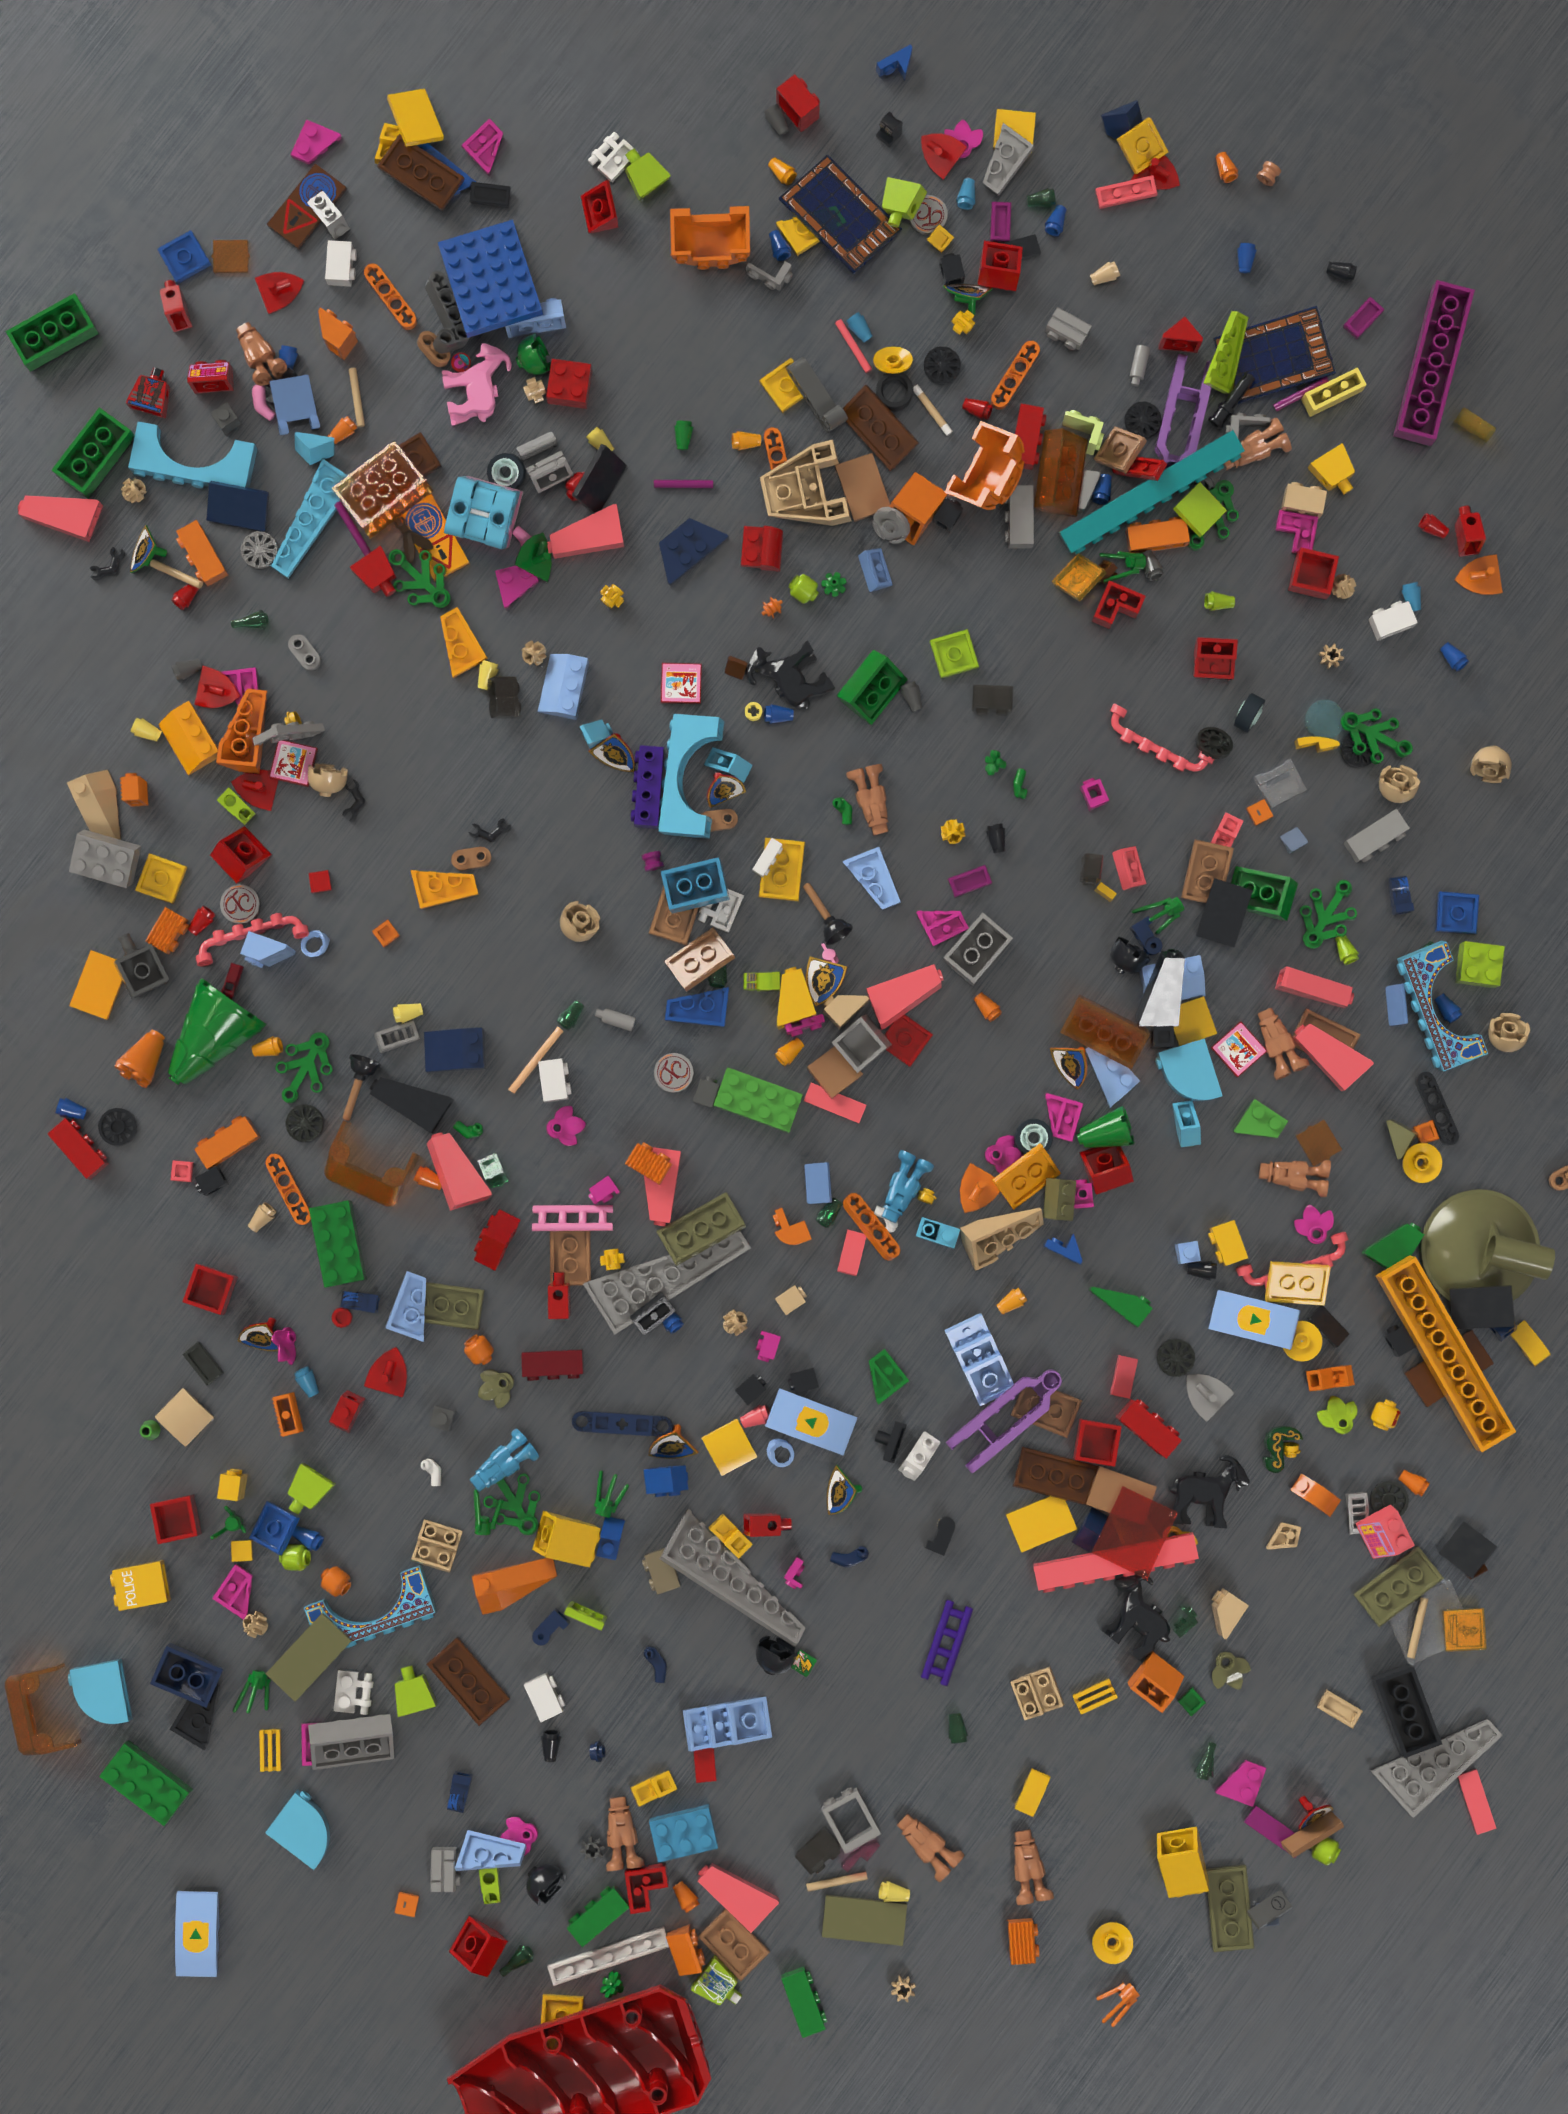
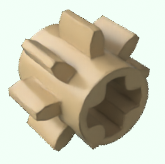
M535 377L526 380L527 386L523 388L528 400L534 399L535 404L543 401L542 395L547 394L542 380L536 381Z
M128 478L123 482L124 486L121 490L125 500L131 503L135 501L139 503L145 498L144 494L147 491L145 484L141 480L136 478L131 480Z
M1346 574L1336 576L1332 586L1333 595L1341 599L1351 597L1355 592L1354 587L1357 586L1354 578H1350V575Z
M531 640L522 648V657L529 665L535 663L538 666L547 657L545 655L546 649L539 641L533 643Z
M1335 643L1330 648L1325 645L1323 647L1325 652L1318 654L1322 657L1320 664H1326L1327 669L1331 665L1337 668L1339 666L1338 661H1343L1344 659L1343 656H1340L1343 649L1336 648ZM1329 653H1333L1332 656L1335 657L1333 660L1330 659Z
M733 1309L723 1316L725 1320L723 1327L727 1333H734L735 1336H738L747 1329V1317L743 1312H736Z
M255 1611L254 1615L248 1614L243 1620V1628H245L243 1631L253 1638H256L257 1634L263 1635L268 1629L267 1617L258 1611Z
M898 1976L899 1980L897 1983L892 1982V1986L895 1989L891 1991V1994H897V2002L901 1999H905L908 2002L910 1995L915 1997V1993L911 1989L915 1988L916 1985L915 1983H909V1976L906 1979ZM904 1985L906 1988L905 1993L902 1992L900 1986Z

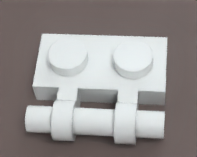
M615 132L607 136L603 140L604 143L598 149H595L591 153L592 156L587 160L592 166L597 161L601 162L597 167L598 171L612 183L630 164L625 154L633 149L624 139L617 144L616 141L619 135ZM609 148L612 149L613 151L607 157H605V152Z
M728 889L730 900L719 902L716 912L710 910L713 904L700 907L698 921L705 923L708 916L712 917L710 926L729 933L744 895Z
M339 1669L334 1711L355 1713V1706L359 1705L361 1706L360 1714L368 1715L372 1702L370 1700V1693L374 1684L372 1681L373 1673L365 1672L364 1680H358L359 1671ZM357 1687L363 1688L362 1698H356Z

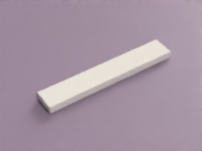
M662 1926L549 1964L547 1967L553 1986L669 1948L666 1930Z

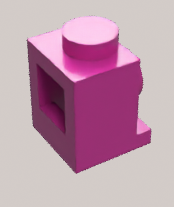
M1091 778L1083 782L1084 785L1081 786L1080 790L1089 811L1109 802L1100 779L1095 780ZM1090 791H1095L1097 796L1091 797Z
M608 1175L589 1188L591 1193L588 1196L596 1205L601 1201L606 1203L614 1197L612 1193L615 1192L618 1195L621 1192Z
M1087 1179L1075 1180L1074 1209L1094 1207L1092 1183H1087ZM1080 1190H1084L1086 1192V1196L1084 1198L1079 1196Z
M761 1331L760 1335H763L764 1338H759L756 1350L759 1351L757 1359L769 1362L770 1359L774 1360L781 1336Z

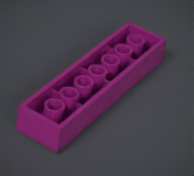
M1436 280L1432 286L1393 434L1394 437L1432 446L1436 441L1475 290Z

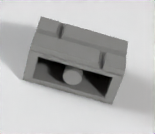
M1057 307L1046 326L1045 332L1048 333L1047 336L1054 341L1059 339L1064 342L1068 349L1080 350L1091 331L1092 325Z
M562 451L526 468L538 493L573 476Z
M433 1847L431 1849L430 1892H455L457 1886H460L461 1874L455 1870L460 1854L457 1853V1847Z

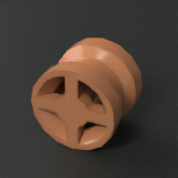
M1265 161L1262 171H1259L1256 177L1261 183L1273 186L1275 178L1281 173V169L1276 164Z

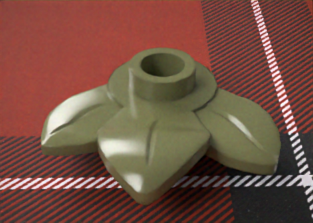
M494 1369L482 1372L480 1376L485 1383L479 1389V1398L483 1400L493 1399L498 1409L504 1407L511 1398L510 1390L514 1386V1378L507 1372L498 1373ZM502 1379L506 1381V1386L501 1384Z
M1221 1652L1216 1657V1667L1212 1671L1214 1686L1219 1689L1227 1683L1230 1687L1240 1690L1243 1683L1242 1674L1251 1671L1250 1665L1245 1659L1235 1657L1230 1652ZM1224 1658L1229 1659V1663L1227 1665L1222 1664V1660Z

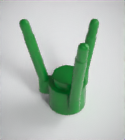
M1118 551L1117 554H1099L1100 557L1126 559V566L1131 569L1104 579V583L1131 574H1139V569H1144L1146 565V557L1143 553Z
M1169 897L1163 901L1134 909L1132 913L1165 905L1163 906V911L1149 918L1151 922L1165 914L1171 916L1155 932L1158 935L1170 923L1181 916L1180 913L1184 911V906L1178 897L1173 899Z
M600 1470L594 1504L596 1507L595 1513L610 1518L611 1513L616 1512L617 1506L629 1485H625L613 1504L610 1498L617 1479V1474H614L606 1498L601 1499L603 1471Z
M476 1489L474 1490V1533L477 1535H490L491 1529H496V1521L503 1499H499L493 1519L490 1521V1517L480 1516L479 1493Z
M225 1506L224 1509L230 1516L225 1521V1527L210 1537L211 1540L228 1530L233 1532L241 1529L243 1533H246V1525L243 1524L242 1517L235 1515L234 1510Z
M253 1670L252 1674H249L248 1680L232 1710L234 1713L240 1706L250 1684L253 1689L246 1713L249 1714L257 1689L262 1690L263 1686H265L264 1709L268 1710L271 1679H268L266 1672Z

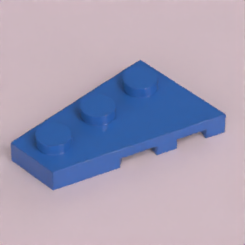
M729 987L667 1000L665 1021L725 1027Z

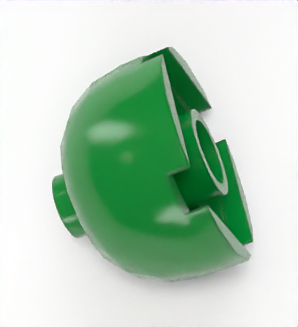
M536 333L523 339L518 345V356L515 358L519 368H523L532 375H540L550 371L551 362L548 363L546 355H550L542 339L536 337Z

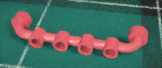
M1113 704L1110 710L1113 713L1111 725L1121 735L1120 739L1128 744H1131L1132 741L1138 743L1139 750L1148 753L1150 750L1157 753L1155 758L1166 763L1167 759L1174 762L1173 767L1181 772L1185 769L1197 772L1204 769L1207 764H1213L1215 759L1202 754V751L1198 756L1201 761L1193 764L1168 749L1153 743L1149 739L1122 727L1119 724V718H1124L1127 710Z
M275 913L270 916L271 921L263 923L262 919H255L251 921V927L244 928L242 924H237L232 927V932L225 934L224 930L214 931L212 933L213 938L205 940L199 948V954L195 957L197 966L204 967L213 963L211 953L207 952L209 947L214 945L221 946L231 940H242L246 938L248 931L262 934L269 929H280L287 924L295 925L292 928L294 938L301 939L309 935L308 926L302 924L301 920L297 917H282L281 913Z
M1340 1232L1330 1236L1332 1243L1338 1245L1336 1252L1302 1263L1334 1266L1332 1261L1341 1258L1345 1253V1241L1348 1240L1347 1233ZM1251 1263L1235 1268L1237 1275L1242 1276L1249 1285H1264L1266 1288L1268 1274L1259 1278L1251 1277L1250 1273L1253 1272Z

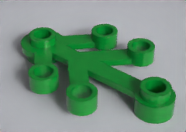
M1221 480L1214 489L1208 491L1216 497L1220 504L1222 501L1224 502L1227 510L1226 519L1233 523L1239 517V513L1234 509L1231 500L1234 487L1231 482ZM1221 487H1226L1228 492H1222ZM1234 513L1236 515V518L1231 519L1229 517V514ZM1221 516L1215 522L1218 530L1217 536L1219 539L1225 540L1228 538L1230 531L1225 527ZM1225 530L1227 535L1222 536L1220 531ZM1196 533L1192 534L1189 537V548L1194 551L1200 550L1204 545V535L1199 537ZM1198 538L1200 540V543L1195 544L1193 542V539Z
M394 549L389 553V561L393 565L401 566L416 580L405 582L396 580L393 587L397 592H403L408 589H426L430 593L429 595L411 593L407 598L409 604L416 606L419 603L432 602L438 608H444L449 605L451 595L444 587V575L447 571L445 565L436 564L434 566L436 587L431 584V552L423 550L419 554L422 574L406 560V555L402 550ZM424 553H428L429 555L427 560L423 559ZM400 554L401 560L397 562L396 555ZM442 566L443 571L439 574L437 568ZM399 582L403 584V587L400 590L397 589V584ZM441 594L444 595V600L442 602L438 600V597ZM413 596L417 597V601L415 603H412L411 598Z
M1374 708L1370 712L1361 715L1354 712L1345 713L1341 717L1340 723L1344 730L1350 732L1354 742L1353 752L1356 755H1362L1366 751V744L1362 742L1359 732L1365 734L1372 752L1370 760L1373 764H1379L1384 759L1377 741L1394 749L1396 754L1402 758L1407 757L1412 752L1413 746L1409 741L1402 740L1397 742L1380 733L1385 730H1396L1399 727V721L1396 718H1390L1386 722L1368 727L1363 722L1368 720L1372 722L1378 721L1382 716L1379 709ZM1373 712L1377 714V718L1373 717ZM1347 720H1351V721H1352V725H1350V724L1347 722ZM1390 722H1393L1395 724V727H1392L1390 725ZM1357 746H1361L1362 751H1359ZM1400 747L1405 750V753L1401 752ZM1375 755H1378L1380 760H1376Z
M1341 880L1336 884V894L1325 911L1321 900V890L1317 888L1311 890L1310 898L1314 901L1319 919L1315 928L1311 919V907L1304 905L1300 908V915L1304 919L1307 930L1303 936V942L1308 948L1316 949L1322 945L1323 940L1346 936L1347 928L1343 924L1337 925L1334 930L1325 932L1323 930L1326 925L1356 919L1357 911L1353 907L1347 908L1345 912L1333 915L1342 898L1348 897L1352 892V885L1349 881ZM1347 885L1348 888L1343 891L1340 889V886ZM1318 892L1320 896L1318 898H1314L1312 896L1313 893ZM1308 909L1310 912L1308 915H1304L1302 911ZM1349 911H1353L1355 915L1353 917H1349L1347 913ZM1339 928H1343L1345 931L1344 933L1339 934L1337 930ZM1315 935L1317 939L1310 941V936Z
M317 1032L307 1042L286 1046L285 1052L289 1056H295L301 1051L311 1050L306 1057L286 1063L280 1061L276 1064L275 1069L281 1074L300 1067L290 1087H286L282 1091V1098L285 1102L294 1103L298 1100L299 1093L297 1090L308 1071L312 1082L310 1085L311 1090L315 1093H320L323 1090V1084L319 1080L314 1060L317 1054H319L322 1063L320 1067L321 1073L327 1076L332 1074L333 1067L329 1063L326 1052L330 1041L326 1034ZM322 1039V1045L317 1046L316 1040ZM291 1046L295 1047L293 1054H290L288 1051ZM280 1064L285 1065L284 1071L279 1070ZM325 1066L330 1067V1071L328 1073H325L323 1071V1068ZM319 1083L320 1089L315 1091L313 1086ZM288 1091L293 1092L292 1098L288 1099L286 1097Z
M522 1473L518 1476L516 1497L504 1478L497 1482V1485L508 1500V1502L503 1501L501 1509L514 1511L518 1518L506 1517L504 1513L500 1512L499 1515L504 1517V1521L502 1523L496 1521V1524L518 1527L524 1535H532L538 1529V1520L534 1515L537 1502L541 1498V1494L536 1490L529 1493L528 1499L530 1502L526 1514L522 1508L526 1485L530 1481L528 1474ZM521 1476L527 1477L526 1483L520 1482ZM532 1493L538 1494L537 1500L531 1499ZM491 1495L486 1496L483 1500V1504L487 1508L497 1507L499 1502L498 1499ZM487 1498H491L493 1500V1504L491 1506L486 1504ZM526 1521H530L532 1523V1527L530 1529L525 1527Z

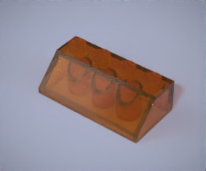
M1063 428L1045 430L1034 508L1046 513L1077 517L1087 439Z
M1080 994L1060 1033L1131 1070L1150 1036V1030Z

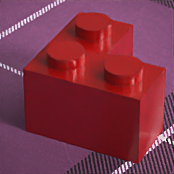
M1109 580L1091 622L1110 629L1117 612L1136 619L1146 596Z
M500 1209L495 1216L491 1215L487 1223L489 1227L483 1228L479 1236L482 1240H479L475 1246L474 1251L477 1253L474 1261L496 1271L521 1220Z
M666 1862L625 1869L630 1914L651 1911L652 1905L649 1890L668 1888L669 1880Z

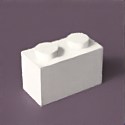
M328 240L325 280L328 285L352 286V280H355L356 276L353 261L357 260V249H354L352 242Z
M1398 601L1390 605L1391 608L1387 610L1380 608L1372 612L1373 615L1368 620L1377 641L1413 628L1418 623L1409 601L1405 603Z
M562 1058L539 1061L543 1101L553 1102L569 1099L568 1095L572 1094L570 1082L566 1083V1075L569 1074L568 1063H564Z
M548 1672L525 1682L524 1687L540 1722L564 1711L565 1701L561 1694H557L555 1687H557L556 1681L553 1676L549 1677Z

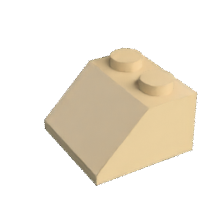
M838 995L836 998L831 996L824 1003L823 1013L840 1030L869 1002V998L856 995Z
M1222 1588L1221 1591L1217 1590L1212 1598V1601H1214L1212 1603V1610L1217 1633L1227 1640L1249 1605Z

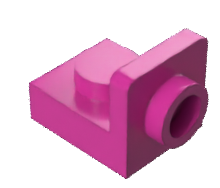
M796 1556L784 1575L785 1583L793 1589H796V1587L801 1589L803 1583L794 1578L795 1575L799 1577L805 1567L802 1565L804 1560Z

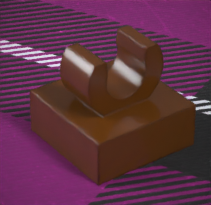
M1103 560L1097 567L1098 570L1105 573L1099 581L1103 582L1104 579L1110 576L1118 575L1115 572L1117 566L1113 562Z

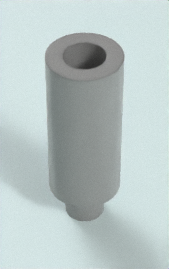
M1136 346L1130 372V378H1132L1131 385L1139 386L1140 380L1144 379L1150 348L1147 346Z
M607 1008L604 1011L597 1009L595 1017L601 1018V1022L631 1032L636 1021L635 1017Z

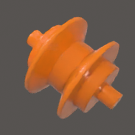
M770 597L768 604L762 602L764 611L761 614L763 616L766 614L774 619V613H782L780 610L782 609L780 605L783 603L782 600L777 601L776 598Z

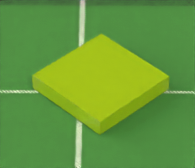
M1201 482L1173 508L1199 537L1203 536L1227 511Z
M968 629L929 641L941 679L979 668Z

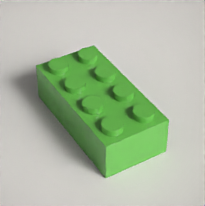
M727 1067L714 1102V1107L790 1133L803 1094Z

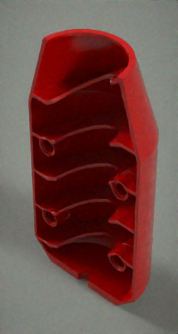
M660 1984L511 2033L447 2078L448 2085L453 2084L455 2086L465 2114H670L698 2105L711 2080L708 2060L704 2054L705 2047L688 1999Z

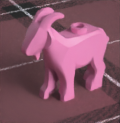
M483 343L481 351L476 357H484L485 361L472 366L464 372L452 373L447 370L442 371L445 389L465 386L468 401L463 405L447 402L452 426L467 422L472 417H478L480 421L486 422V418L494 413L496 407L495 397H498V390L496 385H492L491 377L502 361H505L507 371L511 370L512 362L508 354L497 347Z

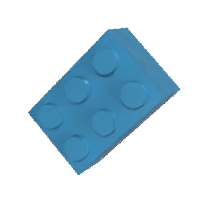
M719 857L660 871L668 907L672 914L730 900L722 862Z
M709 1804L652 1817L649 1820L658 1863L718 1849L719 1844Z

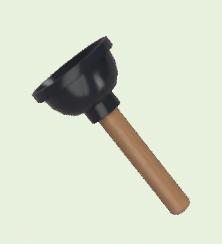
M806 883L803 886L804 890L825 920L824 924L826 926L823 933L826 945H832L845 938L852 931L853 926L843 919H835L834 916H831L811 884Z
M351 1054L349 1057L351 1069L355 1072V1081L343 1114V1119L346 1121L351 1119L362 1082L366 1080V1076L373 1075L377 1068L381 1066L379 1062L371 1058Z

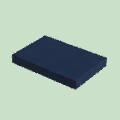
M210 481L206 520L265 531L269 492Z

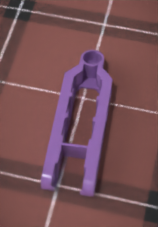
M1182 354L1177 356L1154 450L1159 459L1167 463L1165 469L1197 450L1211 387L1203 383L1211 361L1206 362L1200 389L1198 390L1181 386L1188 356ZM1177 399L1196 403L1185 452L1181 456L1169 454L1166 448Z
M1049 1369L1037 1378L1022 1377L950 1437L946 1444L953 1450L960 1442L970 1437L979 1429L990 1444L965 1465L971 1473H974L1049 1410L1050 1395L1061 1386L1060 1374L1056 1370ZM1026 1387L1033 1388L1040 1397L1039 1403L997 1438L985 1422L995 1413H998L1009 1401L1014 1400Z

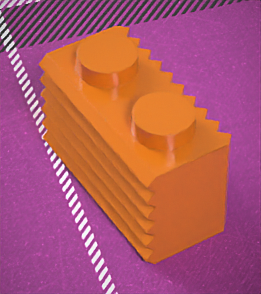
M126 773L125 777L120 778V787L122 788L121 800L130 807L148 806L147 782L141 776H137V773Z
M165 907L145 942L152 944V946L169 955L170 952H174L178 947L179 942L177 940L180 935H184L188 930L189 925L187 923L189 920Z
M645 1142L642 1145L637 1143L625 1164L660 1185L672 1166L669 1162L671 1158L661 1152L659 1156L653 1153V1147Z
M292 1392L273 1397L272 1400L275 1405L273 1408L276 1409L274 1412L277 1413L275 1416L278 1417L276 1420H278L280 1436L284 1437L303 1432L295 1393Z
M1032 1918L1008 1920L1011 1965L1035 1964L1036 1957H1039V1945L1035 1944L1034 1936H1038L1037 1924H1033Z

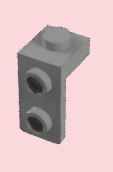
M323 191L307 202L324 223L334 240L344 235L350 229L341 212Z
M786 261L776 277L769 275L749 262L746 265L748 276L754 280L760 279L765 282V286L771 290L777 289L780 291L784 283L788 284L793 276L792 265Z
M1236 413L1231 415L1229 425L1225 426V434L1234 430L1238 438L1239 425L1268 427L1271 418L1263 414H1256L1253 417L1246 416L1244 413Z

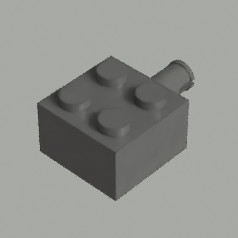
M130 933L118 938L125 955L114 961V965L131 999L169 982V978L152 944L137 949L130 937Z

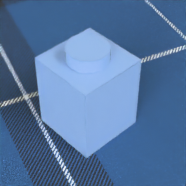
M1198 1241L1175 1244L1178 1264L1201 1261Z

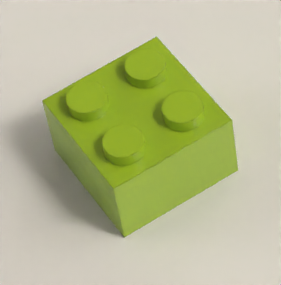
M1468 941L1460 943L1455 983L1490 988L1499 987L1505 946Z

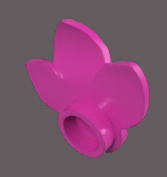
M964 119L956 125L954 131L950 129L944 130V134L956 138L967 146V149L960 158L968 157L972 149L980 145L983 138L982 129L971 131Z
M564 1106L557 1110L554 1119L547 1123L546 1131L550 1137L559 1139L563 1145L573 1146L577 1144L575 1135L585 1128L586 1123L581 1118L573 1116L572 1106ZM554 1125H558L560 1127L559 1132H556L554 1130Z
M1014 1136L1000 1137L995 1145L989 1146L985 1151L987 1162L994 1165L998 1173L1003 1172L1024 1156L1018 1148L1013 1147L1015 1143ZM994 1151L998 1153L997 1159L993 1157Z
M1307 1205L1303 1211V1219L1294 1220V1226L1296 1231L1300 1235L1307 1236L1311 1243L1320 1244L1325 1241L1327 1231L1333 1227L1334 1216L1331 1210L1320 1215V1212L1315 1207ZM1315 1230L1320 1233L1318 1238L1313 1236Z
M285 1327L283 1330L275 1331L271 1341L278 1345V1362L287 1361L289 1365H292L296 1359L294 1345L296 1334L292 1328Z
M519 1817L507 1818L506 1824L509 1829L500 1838L526 1844L525 1856L530 1852L532 1843L537 1840L538 1830L535 1825L525 1823ZM525 1831L530 1833V1837L525 1835Z

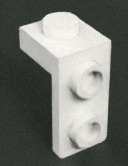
M924 1431L898 1470L905 1477L915 1481L925 1469L938 1448L940 1441Z

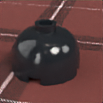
M1118 936L1110 953L1111 960L1115 964L1114 969L1121 974L1125 972L1130 974L1139 973L1150 962V956L1134 944L1133 946L1128 943L1129 940Z
M771 1636L762 1637L756 1649V1658L760 1667L769 1675L782 1674L791 1669L798 1655V1652L795 1653L796 1648L781 1638H776V1641L769 1640Z
M543 1864L538 1868L535 1866L527 1875L529 1878L526 1890L529 1897L538 1906H541V1902L546 1904L561 1889V1886H558L561 1880L565 1882L566 1874L552 1864Z

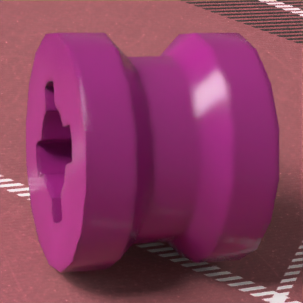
M660 851L642 855V860L646 864L644 867L645 872L664 867V863L660 859Z

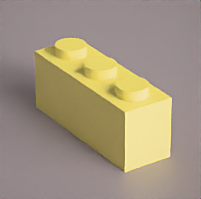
M1357 367L1306 392L1301 401L1308 415L1312 417L1362 392L1367 384Z

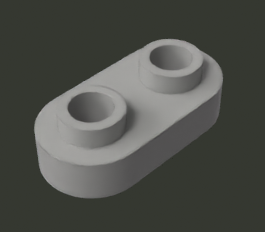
M293 635L288 642L290 651L304 669L308 671L318 669L321 664V658L303 635ZM297 641H301L300 647H295ZM308 657H313L311 663L307 662Z

